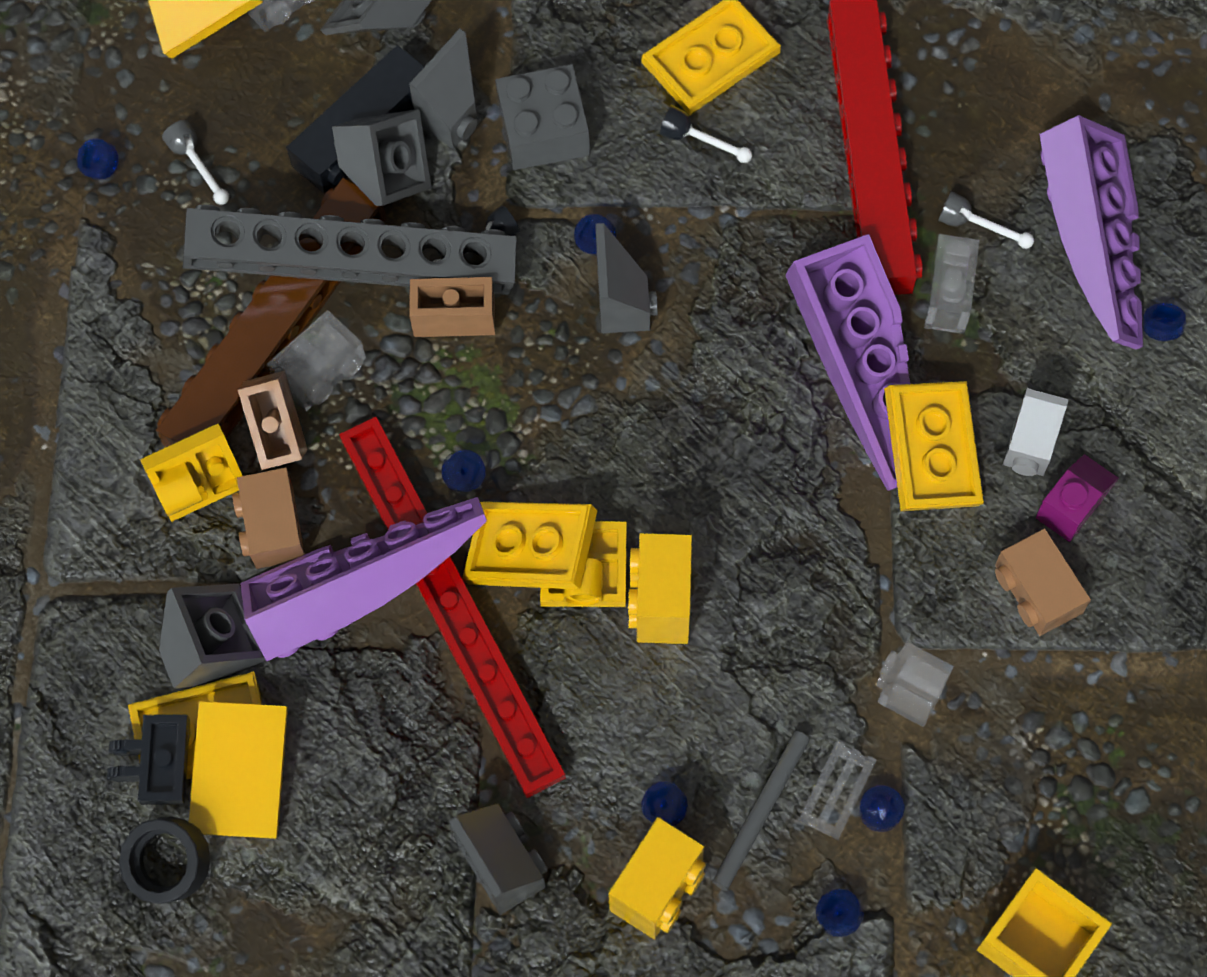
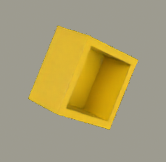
M640 533L639 548H631L630 588L638 589H629L628 615L629 628H637V643L688 644L692 535Z
M657 818L608 893L610 911L654 940L661 930L668 933L682 911L679 909L682 904L680 899L685 892L692 896L705 876V872H703L706 867V863L703 862L704 846L662 819Z
M1035 868L977 948V951L1012 977H1075L1112 924Z

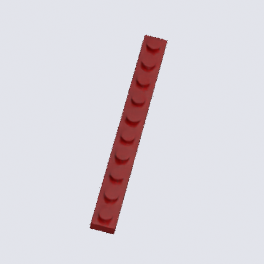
M377 417L340 433V440L386 529L389 531L390 525L405 520L406 522H413L415 525L424 523L423 518L427 512ZM449 556L417 582L416 586L526 798H529L566 779L565 773Z

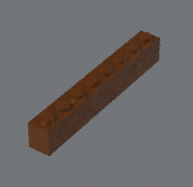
M344 178L341 179L335 189L331 188L326 192L321 202V208L313 217V219H319L321 216L334 215L342 217L344 222L360 223L364 219H378L383 222L387 219L384 205L376 206L357 185ZM306 238L299 242L301 247L307 251L312 252L320 249L318 242L313 239ZM345 242L340 245L342 250L349 255H357L361 252L359 246L353 242ZM271 275L267 281L262 280L255 288L252 301L244 312H238L232 319L229 332L221 343H216L211 347L206 356L205 364L198 374L192 375L185 382L181 397L173 407H168L160 416L156 432L163 445L168 447L216 424H219L227 439L245 414L238 393L239 387L244 381L276 372L341 281Z

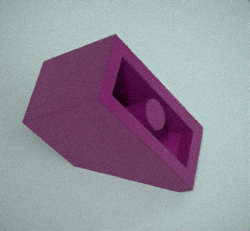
M1084 454L1067 469L1043 500L1036 519L1071 542L1119 478Z

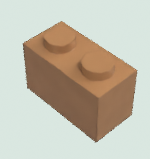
M492 277L410 279V321L414 337L495 335V295Z
M285 371L244 381L239 387L238 393L261 470L302 460L308 449Z
M287 467L237 477L239 492L233 493L232 499L237 518H244L246 531L239 532L243 556H250L256 569L287 563L305 555L293 483Z
M1046 529L1001 551L995 564L997 580L1005 591L1011 590L1019 603L1017 608L1022 620L1028 627L1033 626L1039 636L1084 613L1091 599Z

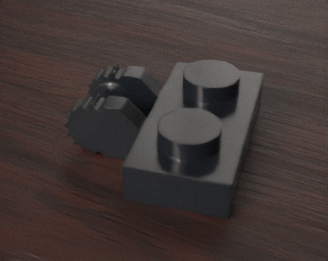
M143 715L142 739H125L109 742V753L117 756L141 755L140 766L107 768V779L115 782L139 781L138 802L141 805H185L190 718L188 715Z

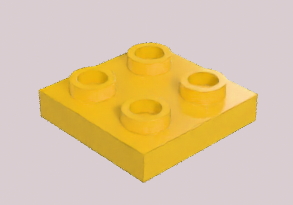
M219 424L213 425L140 459L171 522L239 491L237 477L243 476Z
M595 521L580 589L540 588L541 607H626L627 523Z

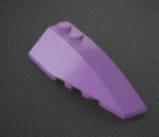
M1078 115L1039 134L1042 146L1041 160L1045 166L1048 180L1047 195L1052 203L1060 237L1071 267L1093 312L1112 342L1133 349H1139L1143 347L1142 303L1134 295V287L1141 283L1140 269L1133 263V252L1139 250L1140 246L1139 236L1136 233H1132V220L1139 217L1125 135Z
M869 234L794 261L785 276L840 402L887 491L897 488L884 388L889 385L911 384L907 365L909 358L901 328V323L903 322L901 308Z
M476 497L427 513L423 518L424 523L415 525L413 522H406V520L390 525L389 531L384 536L370 539L367 533L351 538L352 546L335 552L331 545L316 549L240 583L244 619L266 661L276 657L284 658L290 656L300 646L316 639L325 640L334 636L339 629L380 608L419 582L460 548L487 521L479 498Z

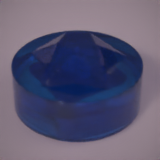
M90 139L78 151V168L87 177L95 180L107 179L115 172L118 166L119 157L116 148L104 140Z
M598 214L583 217L577 223L574 231V239L577 246L583 252L593 256H597L596 224L604 223L616 237V229L613 223Z
M1155 304L1144 313V332L1149 337L1159 341L1177 339L1185 331L1186 314L1180 307L1174 304Z
M455 451L449 454L442 464V478L445 484L454 491L468 492L475 490L485 478L484 462L473 451Z
M663 781L652 785L645 792L641 808L646 819L654 824L657 818H660L674 827L685 817L688 801L684 792L675 784Z
M884 785L874 786L867 790L859 805V815L862 822L869 829L876 832H887L894 829L900 823L904 814V802L901 795L895 789Z
M835 889L829 891L822 896L817 904V919L822 928L832 936H848L854 933L863 921V908L857 897L848 890Z

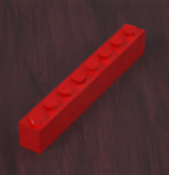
M830 0L827 25L856 238L869 234L895 295L913 294L916 278H922V260L920 254H914L912 242L917 241V226L915 218H909L907 207L911 206L912 193L910 183H903L902 172L906 171L907 166L905 148H898L897 137L901 136V117L899 113H893L892 103L896 102L895 79H888L887 69L891 68L890 45H883L882 35H886V15L884 11L878 12L877 0Z

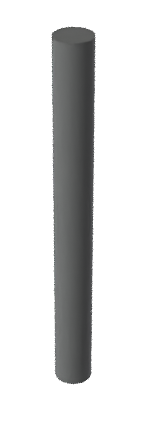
M795 731L715 875L712 883L720 889L728 891L810 741V738L802 732Z

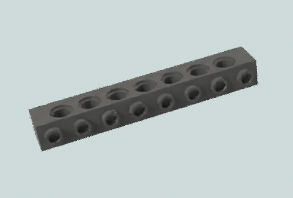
M207 204L197 205L195 209L187 208L183 254V268L406 287H410V279L492 277L494 294L508 295L515 284L516 236H506L505 232L501 230L489 229L481 233L465 232L464 228L458 226H446L441 228V230L425 229L423 224L415 222L403 223L401 226L385 225L383 221L378 219H364L360 223L344 222V219L339 216L326 215L321 216L319 219L303 218V215L296 212H281L278 216L264 215L261 211L253 208H241L237 212L220 211L219 207ZM228 231L233 233L238 240L233 244L227 245L218 241L216 235L220 232ZM263 235H271L278 240L279 245L274 248H266L259 243L258 238ZM310 238L318 242L320 249L312 252L307 251L301 247L299 242ZM345 242H353L359 246L361 252L357 255H349L342 250L340 245ZM387 245L395 246L400 250L402 256L399 258H389L383 253L381 248ZM434 249L439 252L442 260L438 262L429 261L424 257L422 251ZM466 252L477 254L482 264L471 265L467 263L463 254Z

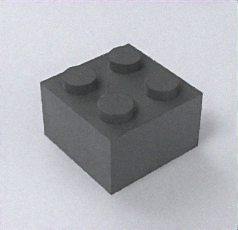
M573 64L495 79L498 106L513 170L590 155L589 130Z

